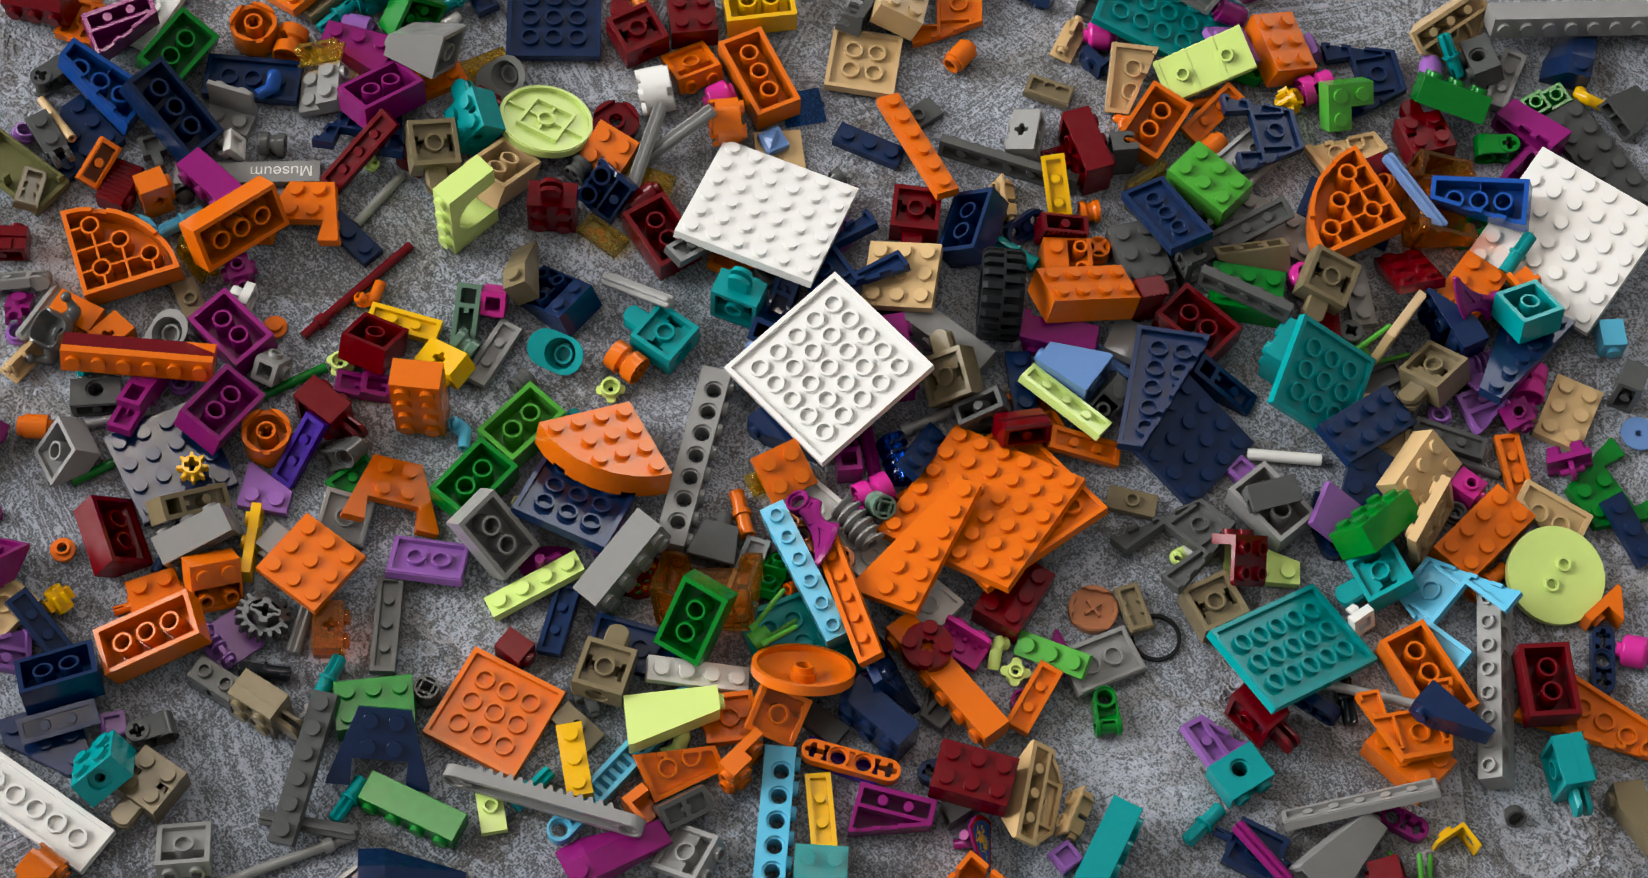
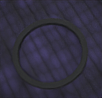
M1150 614L1151 618L1164 620L1174 628L1177 635L1175 649L1166 656L1151 657L1139 650L1134 641V636L1130 637L1141 658L1150 662L1167 661L1180 648L1181 632L1177 624L1169 617L1162 614Z

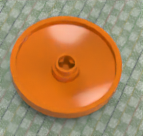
M784 643L758 650L751 660V674L762 685L782 693L799 696H828L846 691L854 684L856 666L847 656L826 647L801 643Z

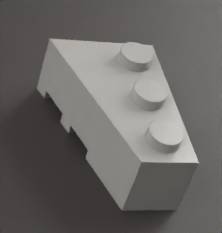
M212 502L202 508V512L182 517L179 520V524L159 529L156 532L157 535L152 537L151 540L162 564L168 568L176 567L182 564L181 557L200 554L213 546L218 549L223 547L222 541L237 536L238 540L241 539L244 532L234 511L221 503Z

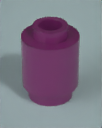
M1220 0L1212 9V15H1214V21L1231 27L1238 24L1240 27H1243L1248 17V10L1237 3Z

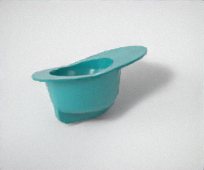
M543 328L532 333L528 339V356L532 362L542 368L565 376L573 374L582 365L584 358L583 348L571 336L554 329Z

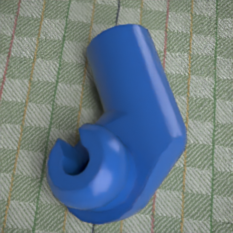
M270 69L267 72L266 84L254 89L258 100L273 95L280 90L283 77L279 70Z

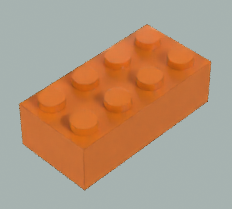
M761 26L718 42V59L740 100L744 101V107L757 130L800 114L801 98Z
M259 175L178 224L194 263L204 270L212 272L290 223L275 184Z
M1122 265L1036 268L1027 289L1046 323L1132 319L1141 299L1140 294Z
M393 358L388 387L396 431L407 435L420 433L430 437L446 436L450 405L444 363Z
M1497 483L1433 546L1429 557L1480 576L1529 530L1536 515Z
M187 588L93 630L104 674L118 685L212 643L200 600Z
M1424 619L1379 641L1374 653L1403 697L1416 699L1428 686L1427 684L1430 680L1452 676V695L1471 711L1475 712L1480 703Z

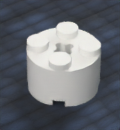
M668 64L634 70L644 116H650L655 102L665 103L668 106L667 112L676 110Z

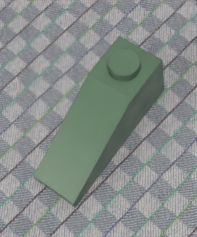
M458 282L450 342L462 328L468 332L470 340L477 339L482 315H479L481 291L485 285Z

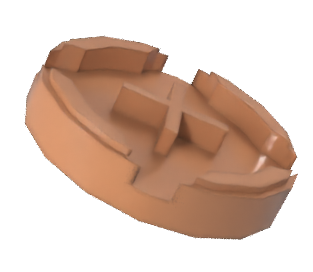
M1086 585L1077 592L1075 591L1067 607L1068 617L1072 625L1079 631L1089 635H1099L1108 631L1114 626L1119 613L1116 598L1114 599L1109 590L1098 585Z

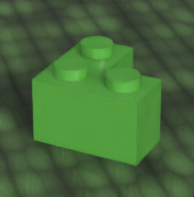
M1365 77L1318 81L1320 128L1325 131L1352 130L1351 107L1374 104L1373 80Z

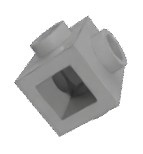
M268 349L255 357L250 378L272 388L288 379L291 372L289 367L291 358L285 356L278 349Z

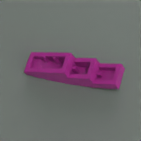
M337 369L333 388L337 393H344L353 399L391 404L388 387L390 374H383L381 376L373 374L368 370H364L363 374Z

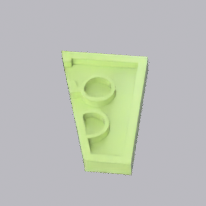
M1223 544V570L1226 569L1230 576L1232 545ZM1268 549L1266 562L1267 576L1264 586L1298 589L1300 586V561Z

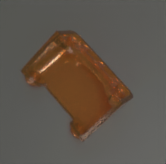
M1422 148L1419 149L1405 167L1429 198L1432 175L1476 177V173L1473 171V161ZM1404 190V197L1400 201L1401 211L1406 217L1401 231L1403 247L1409 249L1469 247L1476 242L1478 231L1474 224H1466V216L1438 209L1448 221V225L1446 227L1431 224V218L1426 217Z
M663 551L649 587L657 624L661 625L683 575L696 569L739 593L722 631H749L748 626L757 619L764 569L763 553L749 552L741 555L738 561L739 568L691 567L689 558L680 551Z

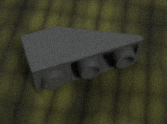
M1114 370L1098 387L1087 404L1110 420L1124 404L1128 381ZM1071 423V425L1068 427L1070 429L1083 432L1073 423Z

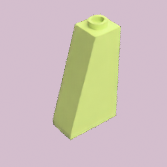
M717 685L623 695L629 754L639 752L720 719V710L725 709L723 693L718 694Z

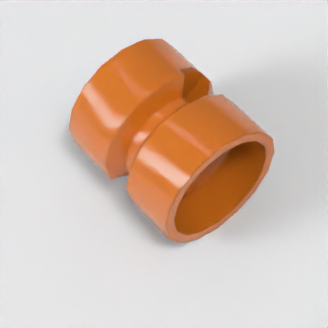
M288 21L281 23L276 37L277 40L273 47L272 57L274 59L302 61L305 52L304 48L309 38V30L296 22Z
M622 339L616 341L610 347L603 360L605 367L614 373L619 372L621 378L631 385L640 380L650 363L649 358L639 351L633 352V347Z

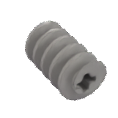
M849 496L832 509L831 516L837 520L840 527H843V533L848 535L849 541L854 543L856 550H869L885 534L884 532L875 534L879 528L878 524L869 526L873 518L871 516L863 518L867 514V510L864 508L858 511L862 505L861 501L852 503L854 496Z

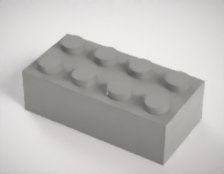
M637 508L572 588L602 613L614 612L619 607L620 599L625 592L629 593L636 586V579L640 574L647 572L651 568L653 558L658 552L662 553L668 547L669 539L671 538L670 534L640 508Z

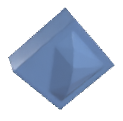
M779 126L757 134L758 142L768 155L772 156L789 149L790 144Z

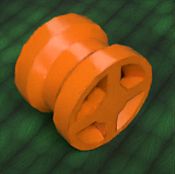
M1094 199L1089 203L1078 201L1077 214L1088 216L1089 222L1100 223L1101 209L1098 199Z
M1094 236L1091 238L1093 266H1102L1108 261L1111 246L1106 238Z

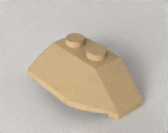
M1451 0L1415 23L1409 35L1418 53L1422 56H1437L1442 64L1446 63L1442 60L1444 55L1437 39L1438 35L1445 32L1451 34L1456 50L1461 52L1460 42L1481 35L1484 27L1483 18L1487 1Z
M1031 740L1019 756L1020 760L1005 817H1001L1012 838L1031 847H1036L1054 834L1063 789L1059 766L1054 758L1056 757L1055 750L1036 740Z

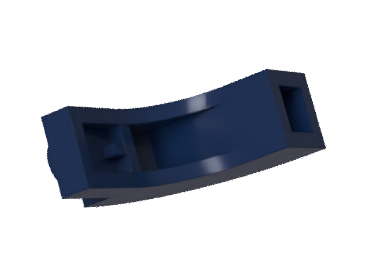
M776 276L767 302L763 309L754 316L747 339L755 341L796 305L800 294L798 293L800 284Z

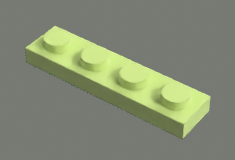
M1035 363L1018 379L1019 383L1095 441L1112 424L1110 420Z
M573 550L484 597V600L497 622L579 579L586 570L577 553Z

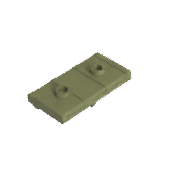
M0 128V189L14 200L24 166L49 172L37 213L32 212L33 215L39 217L71 186V183L64 174Z

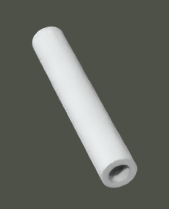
M1247 448L1246 458L1250 461L1263 462L1265 460L1266 462L1321 466L1322 454Z

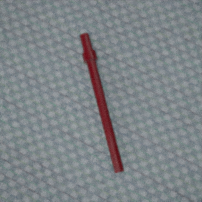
M410 242L405 243L329 309L315 316L313 322L300 332L301 337L307 340L319 329L323 330L330 324V320L354 300V295L357 292H364L375 280L381 278L414 250L413 245Z

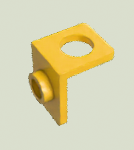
M1463 821L1454 828L1448 826L1442 830L1431 849L1435 851L1458 836L1474 856L1479 852L1482 844ZM1467 836L1471 839L1473 845L1469 842Z

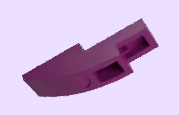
M132 376L116 398L117 407L106 424L108 431L131 437L150 405L155 406L170 379Z

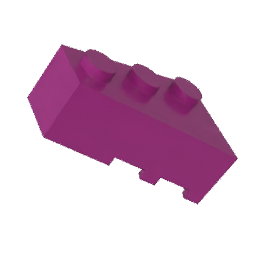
M121 0L80 14L83 27L93 50L108 60L114 58L160 24L153 0Z
M328 20L321 37V43L325 55L330 59H340L350 69L359 73V76L392 60L384 56L386 48L384 42L388 35Z
M1515 98L1495 114L1490 126L1498 134H1514L1520 140L1518 152L1532 145L1538 152L1542 147H1545L1560 157L1572 133L1571 130Z
M199 147L176 164L180 173L178 175L180 181L186 187L189 186L207 206L242 186L241 183Z
M1024 308L1019 337L1023 351H1030L1031 356H1035L1041 347L1045 349L1049 342L1098 350L1100 339L1099 326L1084 322L1046 323L1043 317L1031 315L1032 310Z
M860 781L847 838L930 832L938 800Z

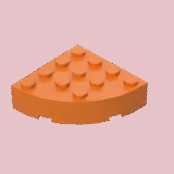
M1357 145L1341 152L1334 158L1332 163L1323 170L1316 182L1307 207L1305 219L1306 241L1309 251L1318 244H1321L1347 258L1400 234L1403 229L1406 217Z
M77 207L60 211L85 300L95 305H102L185 279L175 253L167 241L150 224L135 215L112 208H106L105 210L93 209V207Z
M630 401L539 422L534 443L546 459L553 465L556 463L565 470L564 474L573 480L610 494L621 495V492L635 493V496L667 494L673 473Z

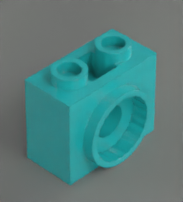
M1251 741L1208 766L1205 773L1206 779L1228 809L1235 805L1238 807L1243 806L1251 799L1250 796L1256 792L1262 794L1272 786L1271 782L1275 775ZM1238 769L1243 772L1244 776H1237L1232 770Z

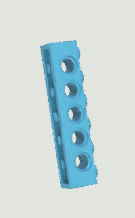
M783 499L761 509L762 521L826 647L833 649L850 641L836 603Z
M765 744L753 878H767L765 874L769 871L776 872L779 875L778 878H785L786 872H791L792 856H787L788 847H793L795 831H789L790 822L796 821L797 806H792V797H798L799 781H794V773H800L801 757L796 756L797 747ZM777 772H784L788 776L784 779H779L775 777V774ZM780 796L783 797L786 801L784 803L777 804L773 802L772 799L774 797ZM779 821L783 824V827L775 829L770 826V823ZM771 846H777L781 849V852L772 854L767 849Z

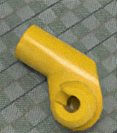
M1577 86L1572 93L1573 99L1577 98L1581 104L1598 111L1600 110L1597 106L1605 101L1588 93L1587 89L1583 86Z

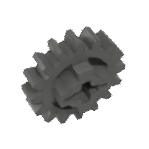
M256 591L254 597L248 593L245 600H239L234 614L236 616L234 623L235 625H240V633L247 632V639L252 638V636L256 637V643H259L261 639H265L268 644L272 637L278 641L281 634H287L288 627H290L292 618H290L292 611L291 609H286L287 601L280 603V596L270 597V591H267L265 595H261L260 591Z

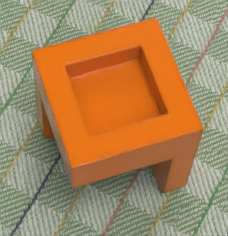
M1527 266L1514 275L1511 272L1506 274L1507 284L1510 287L1537 279L1542 285L1539 274L1534 275Z
M643 782L621 798L622 808L626 812L642 817L646 823L652 822L659 817L654 814L651 808L655 804L649 798V789Z

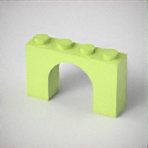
M478 154L433 188V203L437 219L436 227L439 234L438 241L445 249L449 248L454 254H457L499 220L498 209L495 210L488 207L483 201L476 198L495 183L494 169Z

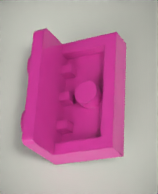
M949 614L943 627L949 631L953 638L954 649L952 657L960 666L975 674L988 655L992 640L984 631L975 630L968 626L964 619L957 616L953 617Z

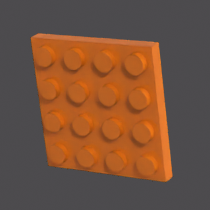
M475 646L422 733L424 736L488 769H493L496 773L502 771L504 777L512 774L515 780L549 725L553 714L557 712L566 697V692Z

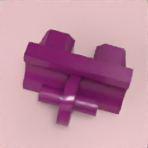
M1582 440L1569 444L1570 452L1562 453L1558 446L1547 448L1546 466L1548 476L1560 474L1561 477L1570 475L1572 482L1578 481L1577 473L1585 472V468L1593 466L1591 448L1586 447Z

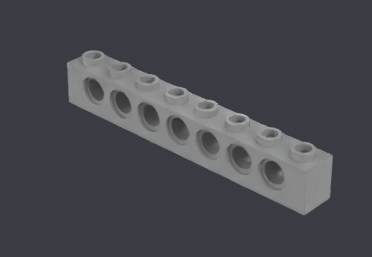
M703 365L659 521V524L671 536L669 539L670 543L663 553L684 557L686 549L689 548L694 538L691 530L693 526L697 527L700 517V512L697 511L698 505H703L706 495V490L703 489L704 482L709 483L712 468L709 467L710 460L715 461L718 446H715L716 438L721 439L724 424H721L722 417H727L730 403L727 402L728 395L733 396L736 382L732 381V377L724 369ZM717 394L719 396L716 398H712L709 395ZM711 415L713 416V418L705 419L703 418V416ZM706 437L707 440L699 441L697 438ZM694 458H698L702 461L694 463L691 460ZM687 480H693L696 483L688 485L684 482ZM681 502H687L690 505L687 507H681L678 504ZM680 524L684 527L681 529H674L672 526Z
M1476 593L1477 700L1480 703L1477 707V715L1496 730L1486 745L1478 743V780L1491 791L1515 787L1514 670L1511 659L1513 654V609L1506 615Z

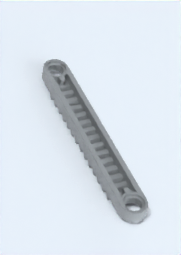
M449 763L442 775L444 782L456 788L630 837H641L646 825V821L642 817L615 809L612 802L604 806L601 799L594 803L593 797L590 796L587 800H584L583 794L574 797L573 791H569L565 795L562 788L556 792L551 785L544 789L543 783L540 782L537 786H534L533 780L524 783L523 777H519L515 781L512 774L506 778L502 771L494 775L493 769L490 768L487 772H484L483 766L473 769Z

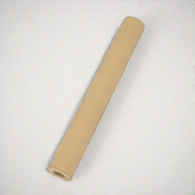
M40 96L37 99L38 104L42 109H47L67 141L70 143L74 142L77 138L47 98Z

